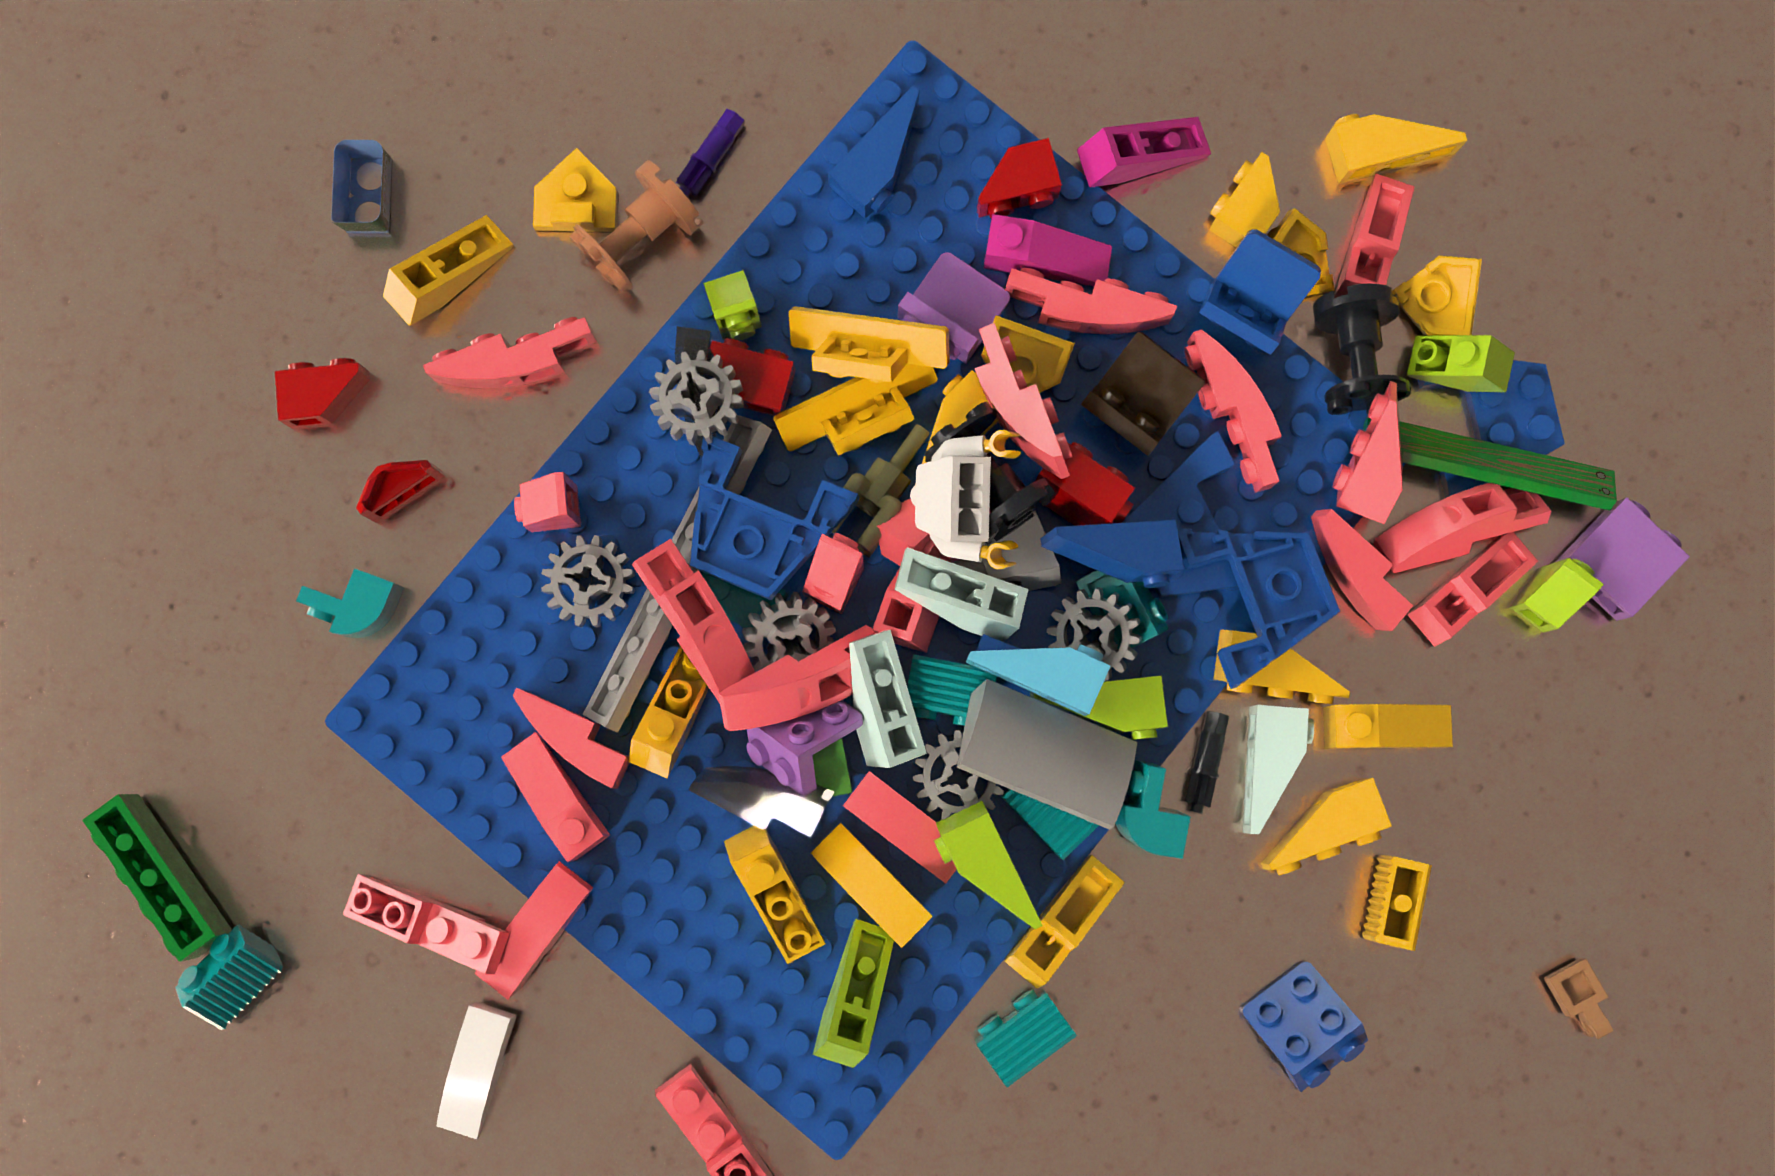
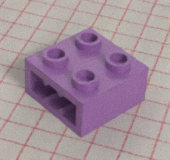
M1627 497L1617 501L1611 511L1604 510L1555 561L1558 562L1566 558L1571 560L1578 559L1590 566L1595 572L1593 576L1604 584L1592 598L1616 621L1633 617L1690 557L1681 549L1682 544L1675 535L1669 531L1661 530L1649 519L1651 515L1643 505L1633 500L1630 501Z

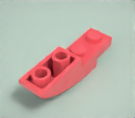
M1012 268L1005 291L1009 292L1010 297L1043 308L1038 321L1039 324L1079 333L1123 334L1153 329L1169 324L1177 308V305L1168 303L1169 299L1159 293L1145 292L1143 295L1128 290L1129 286L1126 283L1116 279L1108 278L1105 279V282L1097 279L1092 293L1088 294L1084 292L1082 286L1076 283L1061 281L1058 284L1044 279V274L1031 268H1021L1020 271Z
M569 317L557 322L554 325V330L541 335L539 333H530L518 338L515 341L516 345L510 347L501 333L496 336L493 333L478 336L471 341V346L459 351L448 349L435 354L432 357L433 361L424 364L423 368L425 373L435 382L457 387L503 388L519 386L565 373L559 357L594 344L597 340L585 317L581 319Z
M995 323L980 328L979 332L990 363L975 368V372L990 407L997 412L996 418L1004 430L1018 433L1020 437H1010L1012 441L1042 468L1061 479L1070 476L1065 459L1071 458L1072 454L1064 432L1055 435L1052 424L1059 422L1051 398L1042 400L1036 384L1027 387L1021 369L1012 372L1010 363L1016 361L1017 358L1009 336L1000 339Z
M1203 330L1195 331L1188 339V346L1184 348V353L1189 368L1193 371L1196 370L1197 374L1205 381L1202 388L1198 391L1200 403L1204 410H1210L1213 420L1229 415L1230 420L1227 421V430L1234 445L1239 444L1243 460L1240 461V468L1247 484L1252 483L1255 493L1270 489L1279 482L1268 449L1269 445L1274 444L1282 437L1275 417L1262 392L1237 359Z
M1486 483L1451 495L1410 515L1375 538L1374 546L1393 564L1390 568L1391 571L1397 573L1467 555L1470 553L1472 543L1475 541L1546 524L1552 511L1536 493L1514 488L1503 490L1500 485Z
M671 539L634 561L632 566L680 635L677 639L678 643L720 703L718 692L750 676L755 671L734 627L700 571L693 573Z
M864 625L800 661H797L790 655H786L718 692L724 728L728 731H737L777 724L816 712L853 695L849 643L876 634V632L868 625Z
M361 874L357 875L343 912L344 916L405 943L418 944L481 973L491 975L496 973L510 934L485 923V919Z
M691 1064L655 1089V1096L706 1162L707 1171L711 1176H773L716 1092H711Z

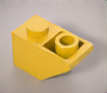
M1263 152L1260 153L1254 164L1248 160L1245 161L1233 179L1238 184L1233 194L1229 196L1223 193L1210 212L1216 218L1209 230L1235 248L1238 247L1250 230L1256 229L1266 234L1280 213L1269 156Z

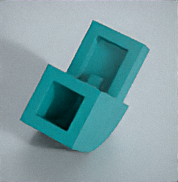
M354 568L342 600L302 586L296 602L309 606L307 615L331 623L335 616L329 632L350 638H361L378 632L390 621L405 587Z
M1136 760L1135 770H1132L1127 794L1130 796L1129 802H1123L1115 823L1116 827L1128 841L1147 852L1183 859L1191 816L1175 809L1159 807L1166 768L1154 763Z

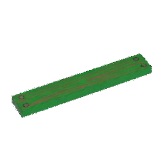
M1368 416L1364 422L1363 431H1366L1371 421ZM1399 421L1402 463L1610 511L1617 502L1615 471Z

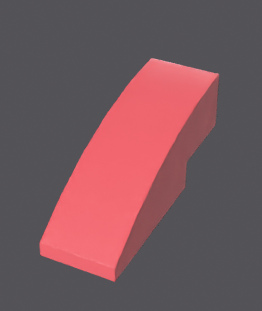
M1375 174L1347 251L1334 295L1335 298L1347 295V286L1387 284L1393 258L1400 247L1415 186Z
M1332 509L1316 510L1311 519L1317 541L1327 566L1340 589L1357 612L1375 630L1393 631L1413 607L1404 596L1383 578L1393 564Z
M1514 532L1503 534L1440 585L1407 615L1435 647L1452 638L1478 613L1491 606L1528 572L1538 560Z
M519 688L515 689L513 697L525 717L556 752L589 777L610 788L618 789L628 768L629 756L594 741L601 726L600 724Z
M869 771L843 806L946 884L957 869L953 860L946 864L944 863L935 845L934 840L941 837L936 825L937 822Z
M559 861L505 929L510 934L495 975L484 974L477 970L474 974L509 1000L524 986L543 956L552 949L593 887Z

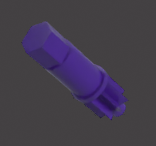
M730 109L725 110L696 153L690 156V161L677 178L676 183L680 185L679 188L687 197L690 193L697 196L711 174L715 173L716 166L744 126L745 120L736 112Z

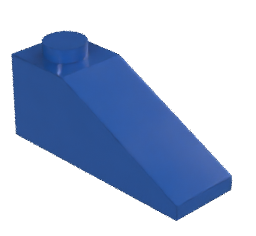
M915 85L889 109L828 173L829 187L865 219L873 211L876 213L881 212L894 196L892 191L919 107L920 90Z
M1176 520L1055 527L1040 538L1041 547L1126 583L1143 582L1145 588L1168 585L1170 583L1169 578L1184 570Z

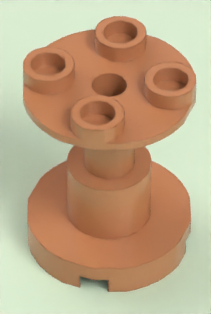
M650 160L645 161L635 171L636 177L645 191L624 209L628 218L600 244L578 224L573 227L575 231L569 236L582 253L588 254L594 261L599 260L601 262L596 266L598 272L622 293L634 287L616 263L644 237L654 241L674 222L689 235H692L704 224L703 220L697 218L700 215L682 190L671 179L661 181L655 175L661 169Z

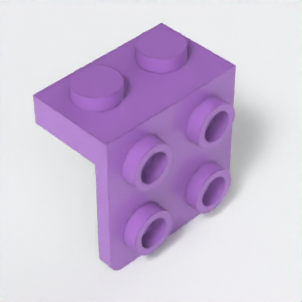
M945 252L940 255L914 294L912 295L907 292L898 305V319L946 326L949 329L950 359L956 360L958 358L967 364L983 341L979 329L992 324L995 315L1000 316L1009 304L1010 294L953 254Z
M841 700L821 710L795 719L747 729L749 741L747 743V752L756 765H762L774 774L782 785H788L804 797L817 789L812 755L863 725V716L855 708Z

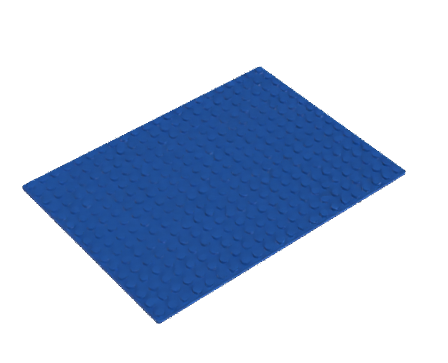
M909 41L905 44L532 477L531 480L555 472H564L577 485L581 527L530 532L523 527V522L517 521L513 499L325 719L326 726L528 899L559 861L591 885L593 889L567 925L565 931L834 1160H840L847 1154L1031 927L961 876L957 870L945 884L843 806L870 771L935 822L941 821L942 809L937 807L929 813L926 809L931 802L928 796L918 798L916 795L920 790L924 789L923 783L913 781V776L923 774L924 769L915 764L916 759L927 760L929 755H922L891 768L867 766L857 731L854 730L842 737L852 793L810 801L809 794L804 797L788 785H782L776 776L762 765L758 766L752 761L747 752V743H749L747 729L728 731L724 728L720 703L710 689H708L688 738L668 778L629 763L618 789L610 788L589 777L569 763L542 738L610 833V836L576 861L571 862L565 860L543 829L501 757L537 732L513 697L516 688L528 691L589 719L582 714L647 589V586L632 564L635 560L669 539L672 540L700 486L698 479L699 474L701 475L703 450L701 448L703 436H698L695 445H690L686 434H683L676 441L670 434L671 427L662 430L657 422L661 416H654L650 405L657 402V400L652 399L649 390L650 388L661 386L654 375L656 372L664 374L669 372L666 364L668 359L678 365L682 363V352H686L690 360H696L699 350H702L707 357V361L710 362L713 358L710 350L712 340L724 342L703 283L744 270L757 306L762 327L755 329L753 336L740 341L748 345V350L763 354L765 349L777 350L789 356L788 360L794 362L796 372L785 410L855 378L852 376L836 378L825 372L813 371L812 354L815 351L791 346L789 310L792 307L797 306L900 320L898 319L899 303L907 292L912 295L914 294L940 255L945 252L953 254L1002 288H1006L1010 273L983 269L991 218L989 215L978 217V198L1009 147L1040 139L916 41ZM915 85L920 90L919 107L892 191L894 196L881 212L876 213L873 211L865 219L829 187L828 173L889 109ZM1052 150L1062 184L1058 198L1054 199L1052 204L1039 209H1031L1029 205L1016 208L1008 217L1034 220L1111 245L1112 252L1108 278L1122 281L1129 286L1128 290L1143 295L1145 292L1159 293L1169 299L1168 303L1177 305L1175 314L1169 324L1138 332H1143L1187 367L1189 366L1185 358L1184 348L1188 346L1187 341L1195 331L1203 330L1229 351L1248 372L1262 392L1281 432L1282 437L1274 444L1268 446L1279 482L1270 489L1255 493L1252 483L1247 484L1241 472L1240 461L1243 460L1239 444L1234 445L1229 437L1227 430V421L1230 420L1229 415L1213 420L1210 410L1203 409L1198 393L1165 433L1150 455L1147 456L1081 405L1089 392L1100 382L1137 332L1090 334L1046 326L1038 323L1042 307L1010 297L1009 304L1000 317L1075 343L1061 383L1040 393L1042 400L1050 397L1059 420V422L1052 424L1055 435L1064 432L1069 444L1072 442L1081 444L1092 453L1094 461L1105 468L1108 466L1114 467L1128 477V483L1135 487V489L1127 499L1134 505L1125 517L1126 519L1213 433L1219 431L1235 465L1198 484V488L1219 529L1227 530L1228 533L1254 534L1255 531L1309 533L1323 566L1326 561L1318 544L1311 516L1316 510L1332 509L1352 528L1363 517L1337 507V489H1334L1332 486L1342 464L1348 466L1353 457V454L1350 453V448L1358 430H1363L1364 422L1368 416L1366 410L1351 411L1342 415L1329 414L1324 395L1331 387L1343 381L1285 334L1282 335L1280 344L1270 355L1259 348L1249 346L1241 337L1226 328L1212 324L1199 311L1214 278L1099 186L1089 187L1086 176ZM1046 279V280H1049V281H1052V282H1055V283H1058V284H1060V282H1061V281H1058V280ZM1078 284L1084 288L1085 293H1092L1094 286ZM983 341L967 364L957 358L956 360L950 359V363L945 369L934 367L938 378L937 382L904 398L910 406L915 420L902 425L901 428L894 432L885 433L864 443L862 447L839 456L827 435L798 449L788 451L773 420L774 416L745 408H733L737 415L762 422L772 429L765 443L764 450L758 457L746 481V485L739 495L803 520L808 514L822 480L843 488L853 474L861 473L865 475L876 458L879 457L884 461L890 462L914 426L918 424L924 427L930 434L902 472L911 480V483L899 501L902 503L905 500L911 499V490L916 484V469L923 462L942 400L946 397L942 391L958 374L964 378L971 370L975 372V368L985 365L981 356L984 349ZM698 373L706 379L715 378L708 374ZM680 381L677 382L672 390L676 389ZM694 385L693 403H695L698 411H700L701 393L698 392L696 385ZM722 405L717 407L712 417L717 414ZM687 416L679 418L685 422L695 423V420ZM729 421L724 424L727 431L731 425ZM997 422L984 436L986 439H990L993 433L1004 429ZM718 431L712 433L713 437L721 440L724 439V436ZM1010 437L1005 442V450L1021 451L1018 457L1013 459L1005 458L989 452L999 466L1009 463L1025 486L1035 482L1042 470V467L1029 458ZM1039 501L1035 504V511L1045 534L1055 527L1074 526L1048 507H1044ZM855 505L836 533L857 542L873 520V517L867 515ZM831 533L828 537L833 538L834 534ZM579 535L584 537L587 544H591L594 535L601 537L602 548H605L612 541L618 546L614 556L625 553L629 558V561L622 566L623 569H632L635 572L633 578L626 580V584L633 587L635 593L624 594L622 598L629 606L627 610L618 606L615 607L613 611L615 612L616 620L611 621L605 615L601 616V626L597 628L592 625L590 618L586 619L583 628L575 625V615H572L567 621L559 618L563 607L561 606L557 609L549 608L547 603L554 595L546 594L541 589L544 585L551 583V579L542 574V569H553L555 565L549 559V554L552 553L560 557L564 553L560 543L564 541L573 548L576 546V537ZM878 545L870 558L863 555L864 571L842 614L816 602L818 604L817 608L824 606L830 616L827 621H832L836 632L830 635L834 642L864 625H868L871 628L874 626L886 589L900 568L899 565L881 555L880 545ZM815 552L782 588L789 595L786 601H790L793 592H798L802 603L807 599L802 591ZM1054 552L1060 567L1061 584L1041 589L1063 598L1070 597L1075 602H1078L1077 591L1080 589L1076 581L1096 570ZM583 555L571 561L566 568H572L580 563ZM603 557V571L607 576L616 578L612 564ZM591 572L588 578H572L584 586L586 592L589 585H605L592 576ZM562 585L565 598L574 606L573 591L570 587ZM1239 587L1159 598L1155 588H1148L1153 599L1158 598L1164 605L1168 614L1166 624L1169 630L1132 648L1138 653L1136 658L1130 660L1123 657L1122 659L1127 667L1126 670L1120 673L1112 667V677L1106 680L1115 681L1162 676L1168 727L1156 729V738L1133 740L1137 742L1133 770H1135L1136 760L1161 766L1227 685L1225 681L1213 680L1220 630L1256 633ZM606 594L595 602L594 608L603 605L611 595ZM939 616L927 653L895 644L906 685H908L913 654L970 665L966 663L967 657L971 651H976L981 636L963 630ZM730 620L742 645L749 642L744 638L742 633L743 627ZM812 623L811 628L813 630L809 636L811 640L815 641L816 629L814 623ZM672 626L669 637L658 653L650 669V674L644 681L630 713L624 720L619 732L617 733L601 725L594 741L629 756L632 737L680 647L677 641L680 635L674 626ZM1098 626L1095 629L1089 628L1090 632L1086 635L1087 640L1090 642L1096 639L1100 641L1099 637L1102 634ZM767 637L762 642L765 654L768 653L767 646L770 643ZM999 677L996 678V683L1030 697V691ZM853 695L843 699L844 702L854 708ZM937 713L936 721L916 718L924 746L929 744L935 749L940 746L938 735L943 734L949 742L953 741L955 730H960L963 738L964 727L952 724L954 716ZM1112 731L1132 740L1131 732L1118 733ZM955 748V750L957 751V753H958V755H959V753H960V748ZM941 755L937 757L931 768V781L941 777L945 766ZM957 765L951 767L953 774L947 778V781L940 784L941 787L948 784H958L961 789L967 787L966 779L971 776V773L957 768ZM978 777L974 788L978 799L984 793L988 780ZM996 784V786L1004 790V793L1008 790V788ZM948 791L937 795L947 804L964 806L959 795ZM1127 792L1124 801L1129 802L1130 796ZM992 794L990 800L994 803L995 808L993 810L986 809L1038 916H1040L1109 829L1098 826L1062 860L1002 799V795ZM761 821L782 856L826 943L789 964L785 961L734 871L724 844L725 840ZM840 823L933 916L903 948L894 941L869 1053L854 1068L813 1055L823 1011L855 919H859L879 926L811 854Z

